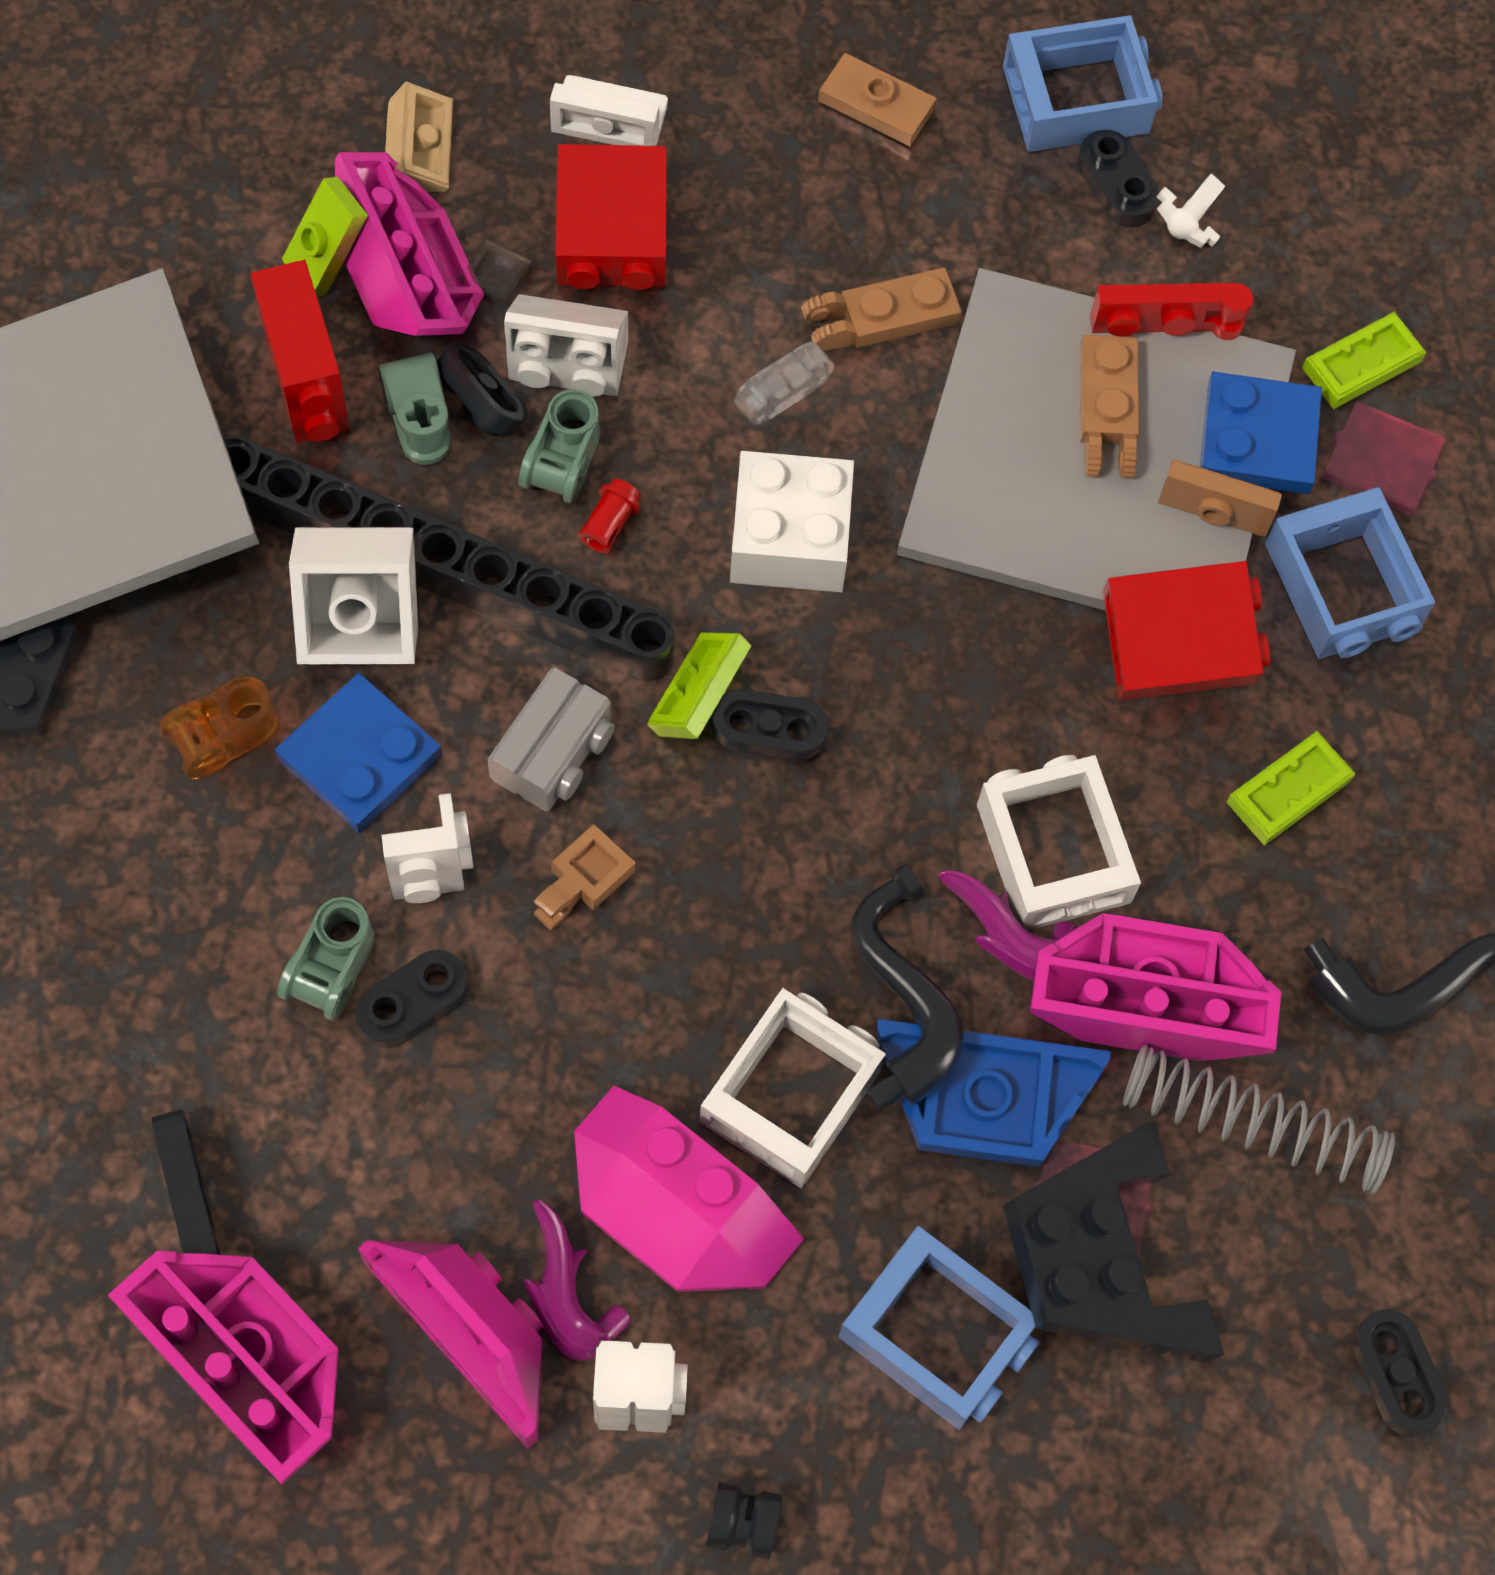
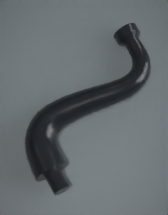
M906 863L894 870L892 880L872 891L860 902L854 912L851 923L853 944L860 958L900 999L918 1023L921 1031V1036L914 1045L886 1062L891 1075L866 1090L879 1112L904 1096L912 1106L924 1099L949 1077L959 1061L963 1048V1023L956 1006L925 973L888 944L878 928L881 916L902 899L914 901L925 894L916 875Z
M1495 933L1485 934L1472 939L1414 981L1389 993H1380L1373 990L1364 980L1351 957L1338 961L1325 939L1321 938L1303 949L1317 972L1308 983L1326 1007L1349 1027L1370 1034L1398 1033L1410 1029L1430 1017L1461 991L1476 975L1495 962Z

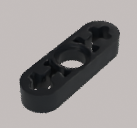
M179 1109L151 1117L183 1253L221 1255L191 1131L184 1110Z

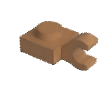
M593 824L551 862V872L559 879L534 900V904L539 907L534 912V916L551 931L568 916L580 899L594 910L635 873L636 862Z

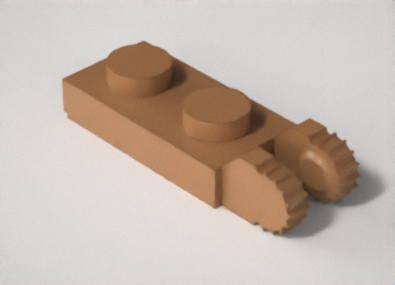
M945 267L845 290L841 294L834 291L823 293L821 296L817 295L806 300L801 307L805 321L808 320V323L820 322L822 320L828 321L841 317L846 318V320L836 321L832 324L827 323V325L816 328V331L812 332L811 338L815 349H818V351L822 350L823 352L855 345L856 348L956 325L960 322L962 314Z
M1083 335L1080 344V442L1084 443L1085 475L1099 476L1100 469L1103 466L1102 444H1119L1118 470L1120 477L1133 478L1136 469V450L1139 436L1138 338Z

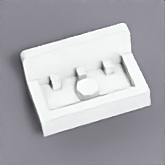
M451 793L439 795L443 827L381 835L393 900L405 899L409 903H426L438 899L441 893L465 890L462 870L474 868L466 811H453Z

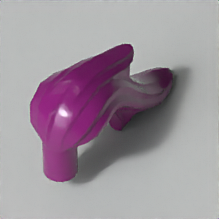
M945 870L938 875L941 882L965 902L987 931L988 935H980L975 938L976 943L1002 961L1006 966L1031 981H1034L1038 952L1077 929L1070 922L1060 921L1055 924L1051 939L1038 937L1027 931L1015 919L1008 905L1007 892H1003L998 896L978 879L959 871Z
M534 1200L533 1208L544 1236L546 1268L540 1283L525 1279L523 1280L524 1286L548 1337L555 1347L564 1356L573 1360L596 1357V1347H599L601 1341H613L631 1324V1319L628 1313L618 1305L610 1308L596 1322L582 1310L576 1295L575 1278L578 1267L587 1250L575 1251L570 1244L566 1228L559 1215L545 1202Z

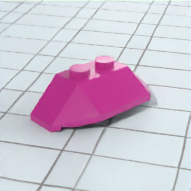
M339 152L335 159V177H339L368 215L344 262L373 326L414 336L463 334L484 293L444 208L415 180L396 169L398 163L387 152Z
M1102 913L1038 952L1030 1013L1084 1042L1140 1051L1141 1047L1146 1044L1148 1048L1153 1047L1155 1054L1163 1050L1167 1056L1208 1061L1274 1053L1277 1043L1281 991L1270 980L1267 981L1254 964L1223 933Z
M613 1086L574 1131L581 1213L677 1292L721 1291L747 1288V1290L765 1289L804 1242L802 1235L759 1184L662 1106Z
M367 1240L358 1250L363 1263L525 1447L529 1449L538 1441L544 1353L542 1338L538 1334L544 1325L533 1310L520 1298L513 1304L506 1299L496 1287L502 1281V1278L490 1262L479 1252L470 1258L458 1244Z
M157 1250L108 1294L109 1298L156 1351L281 1485L332 1439L339 1349L253 1257L177 1253L175 1251Z

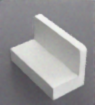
M568 75L565 77L563 84H554L550 97L551 132L611 145L656 146L668 107V98L663 94Z

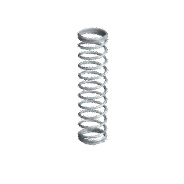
M1146 1044L1141 1047L1123 1098L1125 1107L1129 1105L1130 1109L1136 1106L1151 1071L1161 1057L1158 1081L1151 1108L1152 1117L1158 1114L1172 1083L1184 1065L1182 1087L1174 1118L1175 1125L1181 1123L1198 1086L1205 1075L1208 1074L1205 1098L1197 1129L1199 1134L1204 1132L1219 1098L1231 1081L1229 1104L1221 1134L1222 1142L1228 1139L1244 1103L1254 1090L1253 1111L1244 1145L1246 1150L1250 1149L1263 1119L1278 1097V1111L1268 1152L1269 1159L1274 1157L1289 1122L1301 1106V1124L1291 1162L1292 1166H1297L1313 1129L1325 1114V1131L1315 1174H1321L1337 1136L1346 1123H1349L1347 1150L1338 1181L1340 1184L1345 1182L1348 1170L1360 1145L1369 1132L1372 1131L1373 1145L1363 1176L1362 1190L1364 1193L1369 1192L1370 1195L1375 1194L1379 1190L1394 1151L1395 1135L1393 1132L1388 1133L1387 1130H1383L1378 1134L1376 1126L1371 1125L1363 1130L1354 1144L1355 1124L1351 1117H1346L1337 1125L1330 1136L1331 1114L1327 1108L1319 1111L1306 1129L1308 1109L1304 1100H1300L1292 1106L1282 1123L1284 1098L1279 1091L1270 1096L1258 1116L1261 1093L1256 1083L1250 1085L1245 1090L1234 1109L1237 1082L1233 1075L1224 1079L1210 1103L1214 1077L1213 1071L1209 1066L1199 1073L1186 1096L1190 1075V1064L1186 1058L1177 1063L1162 1090L1166 1071V1054L1161 1050L1154 1055L1153 1047L1148 1048Z

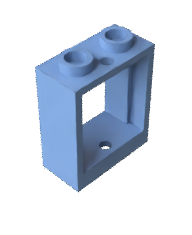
M1131 15L1009 34L1003 70L1028 152L1082 144L1089 134L1099 130H1112L1122 134L1124 137L1150 133L1155 113L1161 110L1162 91L1158 79H1151L1147 67L1149 60L1147 42L1143 35H1137ZM1114 60L1126 100L1053 111L1042 71Z
M1380 487L1278 517L1265 542L1269 555L1318 660L1338 654L1340 658H1348L1366 650L1371 643L1389 637L1393 642L1408 639L1422 630L1423 623L1435 604V600ZM1363 536L1396 607L1335 625L1302 554Z
M920 1226L916 1227L842 1324L838 1336L959 1431L970 1416L979 1423L983 1421L1003 1393L994 1386L996 1380L1007 1366L1018 1373L1040 1343L1030 1335L1036 1327L1031 1310ZM926 1263L1013 1328L963 1397L876 1331V1328Z

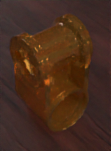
M239 676L206 695L182 704L170 711L162 718L159 730L166 739L173 740L184 760L182 770L189 779H199L217 772L231 760L268 742L278 730L279 716L270 693L261 680L252 676ZM250 704L261 706L258 713L253 717L247 719L236 717L238 711L244 706ZM196 735L201 743L196 744L192 737Z

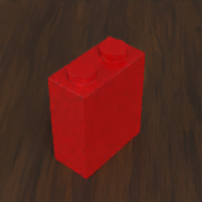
M558 144L556 211L557 285H571L578 289H590L596 286H625L633 290L665 287L666 146Z
M306 259L251 272L250 275L263 333L296 444L308 440L314 442L329 440L340 432L350 430L340 372Z
M1247 561L1110 577L1107 579L1103 589L1118 701L1255 685L1264 674L1263 667H1269L1270 649L1268 638L1265 632L1257 633L1254 611H1260L1262 606L1260 584L1257 577H1249Z

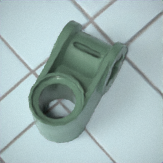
M433 353L377 365L389 414L392 413L405 456L412 462L421 465H430L441 461L449 453L451 436L447 424V406Z
M569 389L553 397L538 433L526 451L519 474V487L528 490L535 486L562 495L565 503L575 504L582 491L589 464L600 438L598 407L590 394L582 390ZM569 420H581L586 423L578 429H568L562 426V424Z
M338 897L325 902L319 908L299 949L292 955L285 967L277 991L279 998L290 1001L294 997L323 1010L324 1018L335 1022L339 1019L348 1005L356 985V980L375 943L374 931L369 917L360 903L351 898ZM349 921L360 926L358 933L349 941L337 942L329 938L334 927L342 922Z

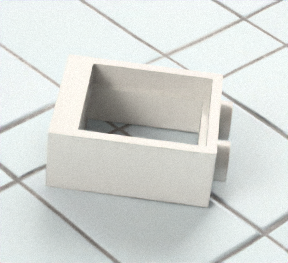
M1064 755L1047 762L1042 769L1021 773L1019 769H1009L993 775L987 783H983L977 808L1014 917L1022 927L1028 931L1132 903L1141 881L1096 755L1077 759L1075 755ZM1081 787L1110 868L1034 887L1007 806Z
M782 988L702 1103L700 1123L802 1189L867 1093L866 1090L871 1087L881 1072L886 1054L878 1049L880 1046L878 1041L865 1030L853 1025L846 1029L827 1016V1009L815 998L805 993H798L795 996ZM783 1027H786L857 1073L808 1146L734 1099Z

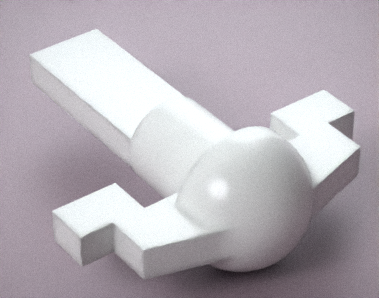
M1210 174L1182 208H1176L1172 204L1177 197L1164 187L1156 196L1162 202L1157 210L1166 221L1170 234L1175 238L1185 239L1200 248L1206 242L1212 247L1221 236L1210 226L1202 231L1199 228L1198 221L1225 188V185L1214 175Z

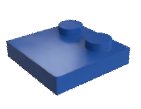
M1212 371L1207 387L1200 467L1268 489L1310 494L1315 482L1322 387Z
M359 672L274 749L276 758L357 833L366 828L442 756L441 746Z

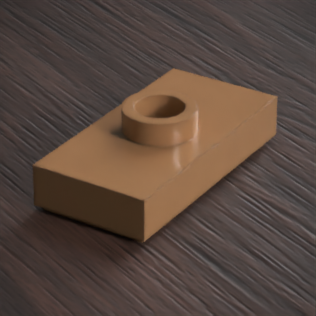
M844 53L819 89L818 101L911 146L935 110L937 98Z
M1173 460L1158 503L1197 515L1201 520L1211 525H1228L1266 537L1277 513L1282 494L1192 464Z

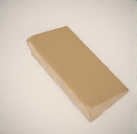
M406 81L390 98L388 103L385 152L398 163L396 169L415 180L426 192H446L449 189L453 99Z

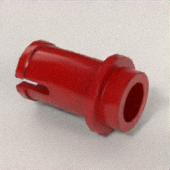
M613 479L610 484L602 485L599 490L601 497L599 503L584 527L578 532V537L582 538L580 541L601 554H609L612 544L629 516H636L641 508L638 503L641 499L640 492L634 486L621 479Z

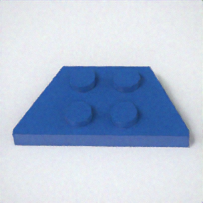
M878 1019L875 1035L881 1051L886 1054L885 1062L895 1058L918 1041L921 1036L918 1024ZM964 1031L962 1053L949 1077L914 1106L908 1102L905 1096L899 1100L918 1150L1041 1167L1110 1061L1111 1051Z

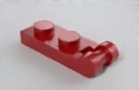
M1240 283L1098 285L1090 312L1092 333H1110L1119 337L1141 332H1164L1168 335L1179 336L1189 332L1212 331L1216 337L1222 340H1233L1240 336L1244 328L1246 316L1250 312L1254 296L1247 286Z

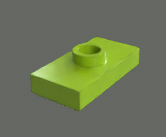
M339 177L323 178L282 257L285 264L306 259L317 297L326 296L368 217L367 213Z
M1394 311L1307 357L1302 369L1315 386L1322 387L1321 394L1330 406L1335 409L1421 363L1426 351Z
M701 632L655 708L647 725L661 737L698 739L723 694L726 693L727 687L750 650L751 645L739 633Z
M1316 731L1230 794L1226 803L1265 846L1350 783L1355 776V772L1321 734Z

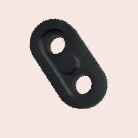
M1099 130L1089 134L1081 144L1077 165L1079 172L1106 215L1118 225L1139 227L1146 224L1154 216L1159 201L1156 197L1159 194L1156 182L1131 143L1122 134L1112 130ZM1101 151L1110 152L1112 155L1104 154ZM1126 190L1137 191L1140 195H1130Z
M451 342L436 362L441 383L444 387L461 399L471 411L473 422L483 432L491 436L514 435L528 416L527 409L521 399L479 351L461 342Z
M735 689L723 694L713 711L712 731L721 745L733 751L803 761L816 756L823 749L827 739L828 719L823 709L808 699L747 689ZM736 719H744L750 723L751 727L745 731H738L731 726V723ZM800 728L806 731L808 736L803 740H795L788 735V732L791 729Z
M443 950L427 951L370 987L361 995L355 1009L356 1022L362 1037L371 1045L379 1048L398 1047L458 1008L464 1001L468 991L467 973L463 963L450 952ZM434 971L444 972L448 976L445 983L440 986H431L425 980ZM385 1004L392 1005L397 1009L396 1014L388 1020H381L375 1016L376 1010Z
M1383 1309L1373 1312L1358 1325L1354 1332L1353 1350L1385 1423L1401 1435L1409 1437L1422 1436L1436 1428L1445 1418L1448 1408L1446 1391L1415 1323L1408 1316L1396 1310ZM1376 1336H1384L1391 1341L1393 1345L1392 1355L1387 1356L1378 1352L1374 1344ZM1402 1395H1410L1417 1400L1419 1404L1418 1415H1409L1402 1409Z

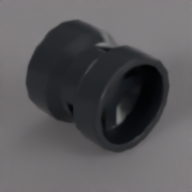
M719 1481L706 1547L725 1551L731 1546L745 1548L751 1557L770 1560L782 1495L762 1491L756 1496L743 1493L738 1485Z

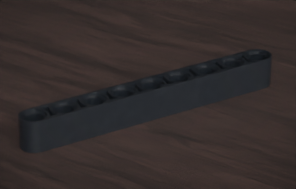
M238 436L223 438L233 468L247 469L244 473L237 476L250 516L293 534L295 533V528H413L416 586L639 680H658L665 676L672 668L674 660V628L668 617L659 611L246 438ZM292 489L298 491L291 497H276L278 493L284 490ZM334 511L349 512L347 516L341 519L327 518ZM440 553L452 556L450 560L442 563L428 560L435 554ZM488 575H498L504 578L502 582L494 585L480 582L482 578ZM544 596L556 600L554 604L547 607H539L531 603L534 599ZM594 618L603 619L609 623L601 629H591L583 625L587 620ZM644 640H652L659 643L661 647L655 651L647 652L640 650L635 645Z

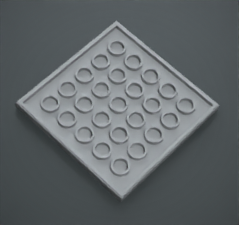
M163 268L0 328V640L259 544L169 279Z
M979 268L896 555L1105 610L1103 589L1107 579L1110 577L1246 561L1253 533L1228 525L1215 526L1208 524L1197 515L1159 504L1158 501L1173 460H1179L1200 467L1207 387L1212 371L1289 382L1296 350L1241 335L1233 340H1222L1216 337L1212 331L1189 332L1179 336L1168 335L1164 332H1141L1124 336L1138 338L1139 436L1137 439L1135 474L1133 478H1121L1118 470L1119 444H1102L1103 466L1100 469L1099 476H1086L1084 472V443L1080 442V344L1083 335L1114 336L1110 333H1092L1090 312L1095 297Z

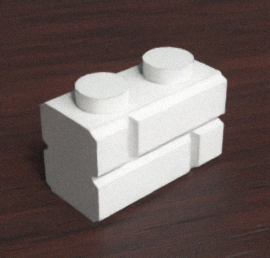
M601 1341L599 1347H596L593 1393L594 1422L597 1423L598 1428L601 1430L628 1431L630 1425H635L637 1431L666 1433L668 1427L671 1426L672 1415L685 1414L688 1364L675 1363V1351H673L671 1344L641 1342L639 1348L634 1349L631 1342Z

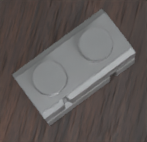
M551 668L488 757L489 777L493 782L514 794L521 795L524 800L545 812L550 811L558 797L567 801L573 795L582 779L583 770L579 768L590 751L596 755L600 754L613 734L615 725L611 723V701L589 686L581 685L578 680L561 670Z

